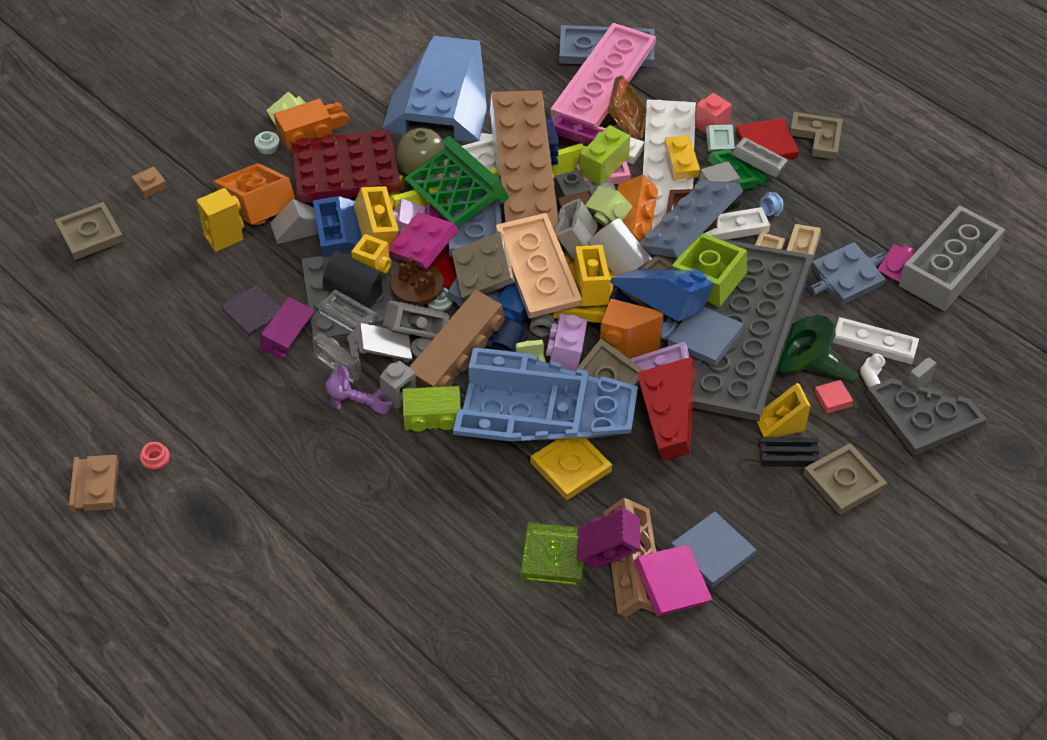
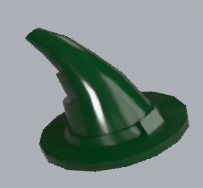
M822 315L808 316L792 324L776 372L790 374L805 370L852 383L859 377L857 372L838 362V359L830 352V347L836 336L835 325L828 317Z

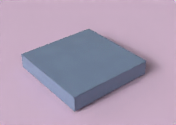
M704 307L702 312L683 319L667 339L668 346L685 342L689 355L716 366L744 331V324Z
M715 511L671 543V548L689 544L702 577L711 588L715 587L756 556L757 551Z

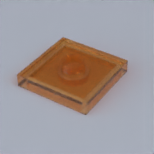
M623 75L618 76L614 80L608 112L625 133L629 134L632 138L642 141L647 105Z

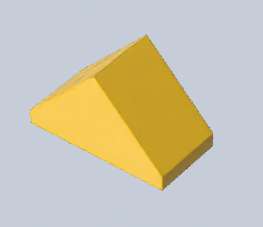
M796 383L764 408L760 421H757L763 437H780L805 431L810 404L800 384Z

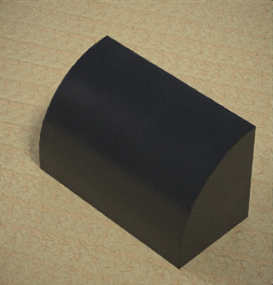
M335 251L323 275V289L368 311L383 294L381 272L343 253Z

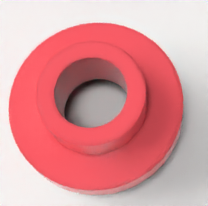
M159 442L146 444L140 454L142 465L151 470L164 467L170 459L168 449Z

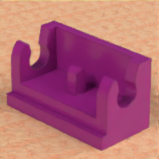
M560 115L550 124L549 144L554 146L555 142H560L569 146L578 144L588 146L597 134L602 133L604 130Z
M288 297L262 332L259 350L266 351L283 359L286 356L285 352H288L302 329L311 321L310 318L314 316L315 310Z

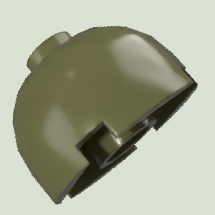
M417 128L405 133L401 137L396 150L397 165L400 170L409 175L444 149L441 142L442 138L438 133L426 128ZM446 159L439 163L437 167L445 166Z

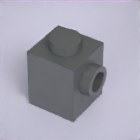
M580 170L555 175V195L557 199L586 191L590 195V190Z

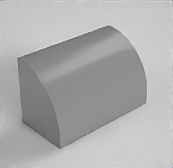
M620 218L605 226L588 240L590 245H603L607 266L615 276L640 269L652 259Z

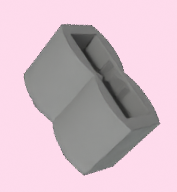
M580 198L562 206L558 215L560 221L555 228L556 237L572 259H575L576 246H590L588 240L595 235L597 230V222Z

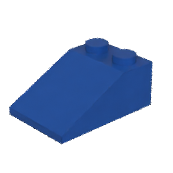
M636 269L612 277L610 283L676 321L702 312L714 285V282L707 279L706 274L698 270Z

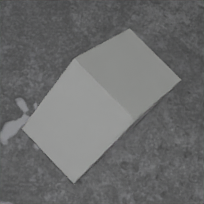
M292 199L270 223L277 244L318 234L314 208L295 199Z

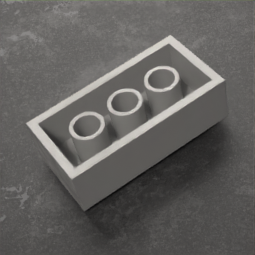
M959 205L904 264L899 286L945 312L999 251L1006 229Z

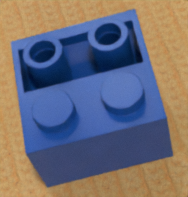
M339 196L313 201L323 258L332 257L335 251L352 254L351 251L362 238L353 206L355 201Z

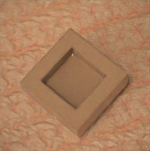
M154 166L131 177L133 185L144 198L167 188L166 180Z

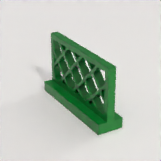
M450 136L441 141L444 149L404 178L407 184L446 221L454 223L457 228L495 199L501 204L509 199L500 179ZM447 159V163L445 166L437 167L439 163ZM459 171L458 177L449 178L451 172ZM435 174H443L442 179L433 180ZM422 176H427L425 181L415 182ZM472 182L471 188L461 189L463 183ZM455 185L454 190L445 191L446 186ZM439 187L437 192L429 193L430 188ZM486 194L481 199L474 200L475 195ZM468 196L466 202L457 203L459 197ZM451 198L450 204L441 205L442 199ZM464 210L456 218H453L454 211Z

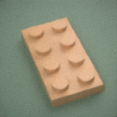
M547 213L496 225L495 232L500 231L505 237L515 283L529 319L581 306L582 298Z

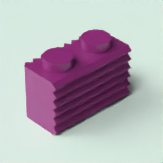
M625 508L613 509L610 515L603 518H593L589 521V524L577 529L579 533L577 534L579 538L577 540V547L579 549L577 550V558L593 568L599 569L604 567V565H608V563L622 559V557L640 552V517Z

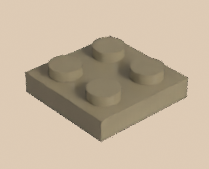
M104 202L55 219L56 227L74 260L124 242L123 235Z
M500 231L452 251L461 296L465 301L475 289L483 294H487L515 282L505 237Z
M851 443L805 467L803 473L839 515L886 490L887 482Z

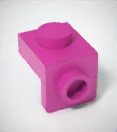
M893 244L878 270L883 276L899 284L904 264L916 251L906 245L900 247Z

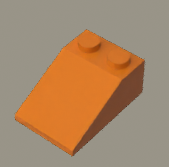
M259 163L213 181L218 190L226 188L231 196L235 195L241 206V210L238 211L242 220L251 225L263 224L267 221V218L274 215L277 216L292 199H295L289 177Z

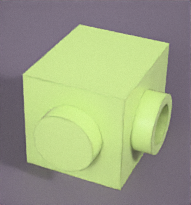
M603 186L597 188L585 205L594 215L593 218L603 226L619 218L623 221L633 207L619 191Z

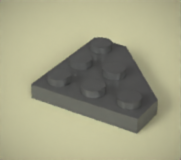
M892 378L867 389V397L913 456L982 428L987 421L976 405L968 398L959 396L957 400L942 396V392L922 386H919V389L902 385L903 381Z

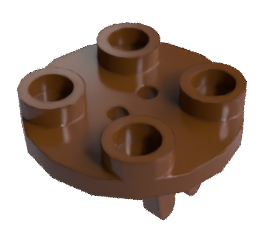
M409 257L407 263H401L392 274L390 288L393 295L403 303L423 307L425 304L437 299L444 291V280L442 273L437 267L431 264L427 269L418 267L415 260Z

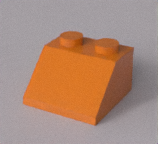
M610 299L601 322L600 339H603L629 359L659 350L661 347L664 313Z

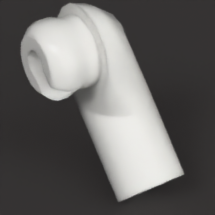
M873 354L867 358L860 369V375L867 388L881 383L877 376L881 371V367L885 365V359L880 354Z

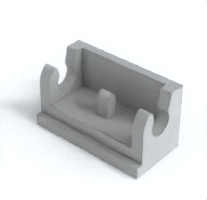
M360 323L347 336L352 357L358 358L359 352L363 354L369 352L392 357L394 363H397L399 360L401 361V359L406 363L412 360L408 333Z

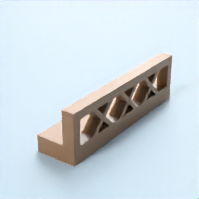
M622 498L604 511V517L610 515L611 511L616 508H625L629 512L639 515L641 521L640 540L644 544L645 550L640 544V552L631 554V556L627 555V557H622V559L611 563L617 613L628 617L641 608L655 613L651 601L647 599L646 589L634 563L638 556L656 552L650 510L629 499Z

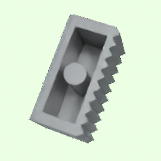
M390 300L387 303L383 327L393 331L434 339L449 321V315L438 310Z

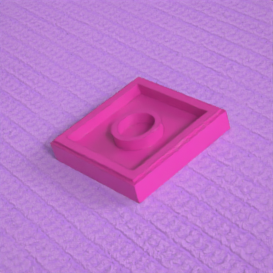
M689 544L638 556L634 560L657 617L705 605L712 600Z

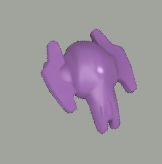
M339 364L338 368L327 379L325 389L331 397L333 408L340 410V401L350 398V400H355V402L365 403V405L370 406L377 413L387 414L390 412L393 402L381 401L384 395L382 392L367 395V393L351 389L348 381L349 372L343 364Z

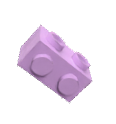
M560 313L558 324L552 323L546 356H550V361L562 363V368L575 371L577 369L582 353L587 319Z

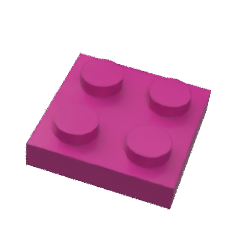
M418 212L389 246V255L404 262H407V259L411 257L415 260L416 266L427 269L457 233L458 229L452 222Z

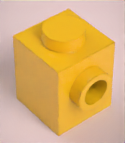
M364 234L351 251L353 259L380 271L381 276L383 273L386 274L391 267L388 242Z

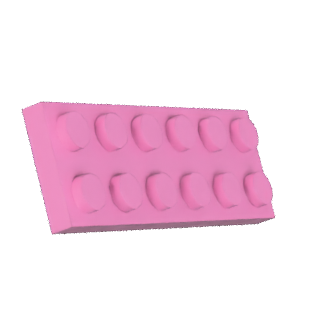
M612 23L550 110V116L558 118L561 115L598 128L655 46L656 36Z

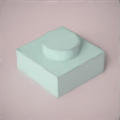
M709 125L706 127L708 152L727 149L734 150L733 125Z

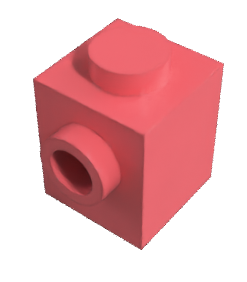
M714 93L706 99H702L696 106L695 127L706 133V127L709 125H729L732 104Z

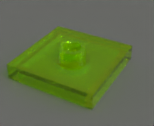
M528 522L521 579L581 585L584 563L577 558V550H579L577 547V540L579 539L577 529L580 527Z

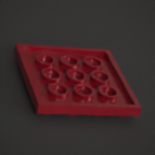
M376 129L365 133L351 132L347 135L339 136L326 135L313 139L300 138L296 143L291 142L299 202H313L314 200L338 196L343 198L358 196L362 187L386 186L388 193L401 191V182L390 130Z

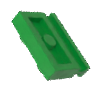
M730 149L710 153L708 161L713 166L724 162L731 164L740 177L739 184L742 190L756 188L757 184L761 187L765 185L767 177L759 169L753 168L749 163L732 155L733 151Z

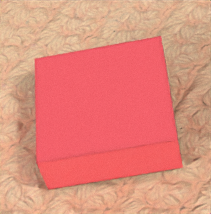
M841 380L815 387L814 394L826 414L852 407L853 400Z

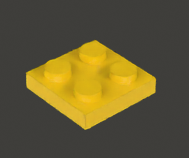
M587 439L555 440L530 456V463L566 501L612 472V464Z

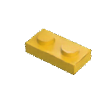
M690 136L665 137L664 146L674 180L699 177L700 168Z

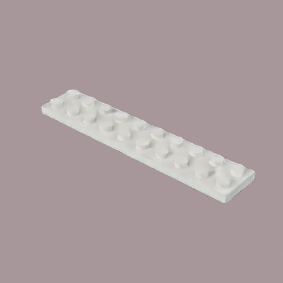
M647 99L643 174L658 189L652 229L666 215L670 190L693 189V178L674 180L664 141L665 137L689 135L694 148L696 102ZM649 254L652 259L656 256L654 254ZM663 256L672 264L678 259L676 257Z

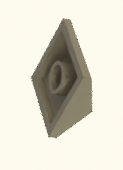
M603 339L597 342L577 367V369L588 371V376L598 379L604 376L634 386L639 381L637 372L644 371V369Z

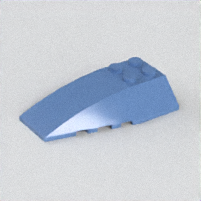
M434 36L393 93L382 130H390V133L405 134L407 133L410 121L453 125L454 140L478 142L487 112L480 41Z
M473 347L469 364L468 390L463 410L458 409L453 435L504 441L575 440L628 434L632 431L638 387L601 376L600 379L588 376V371L577 369L576 372L562 368V363L552 360L550 363L539 361L538 356L528 353Z

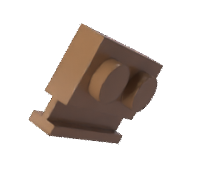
M117 455L87 456V459L74 457L69 500L71 512H76V509H84L85 511L115 509L119 463Z

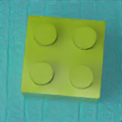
M702 233L672 265V270H698L706 274L707 279L714 282L707 302L721 307L747 273V250Z

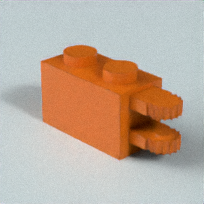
M320 99L274 113L276 132L287 150L292 148L291 142L296 143L300 138L313 139L333 135L334 129L348 123L349 116L343 112L344 109L340 103L336 102L324 106Z

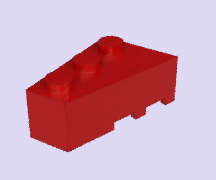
M692 357L637 372L662 461L690 454L692 408L696 373Z

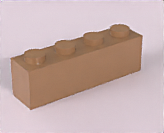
M475 289L409 367L416 372V386L419 388L452 386L454 379L459 373L464 372L468 368L473 347L485 348L490 336L500 329L505 320L502 304Z

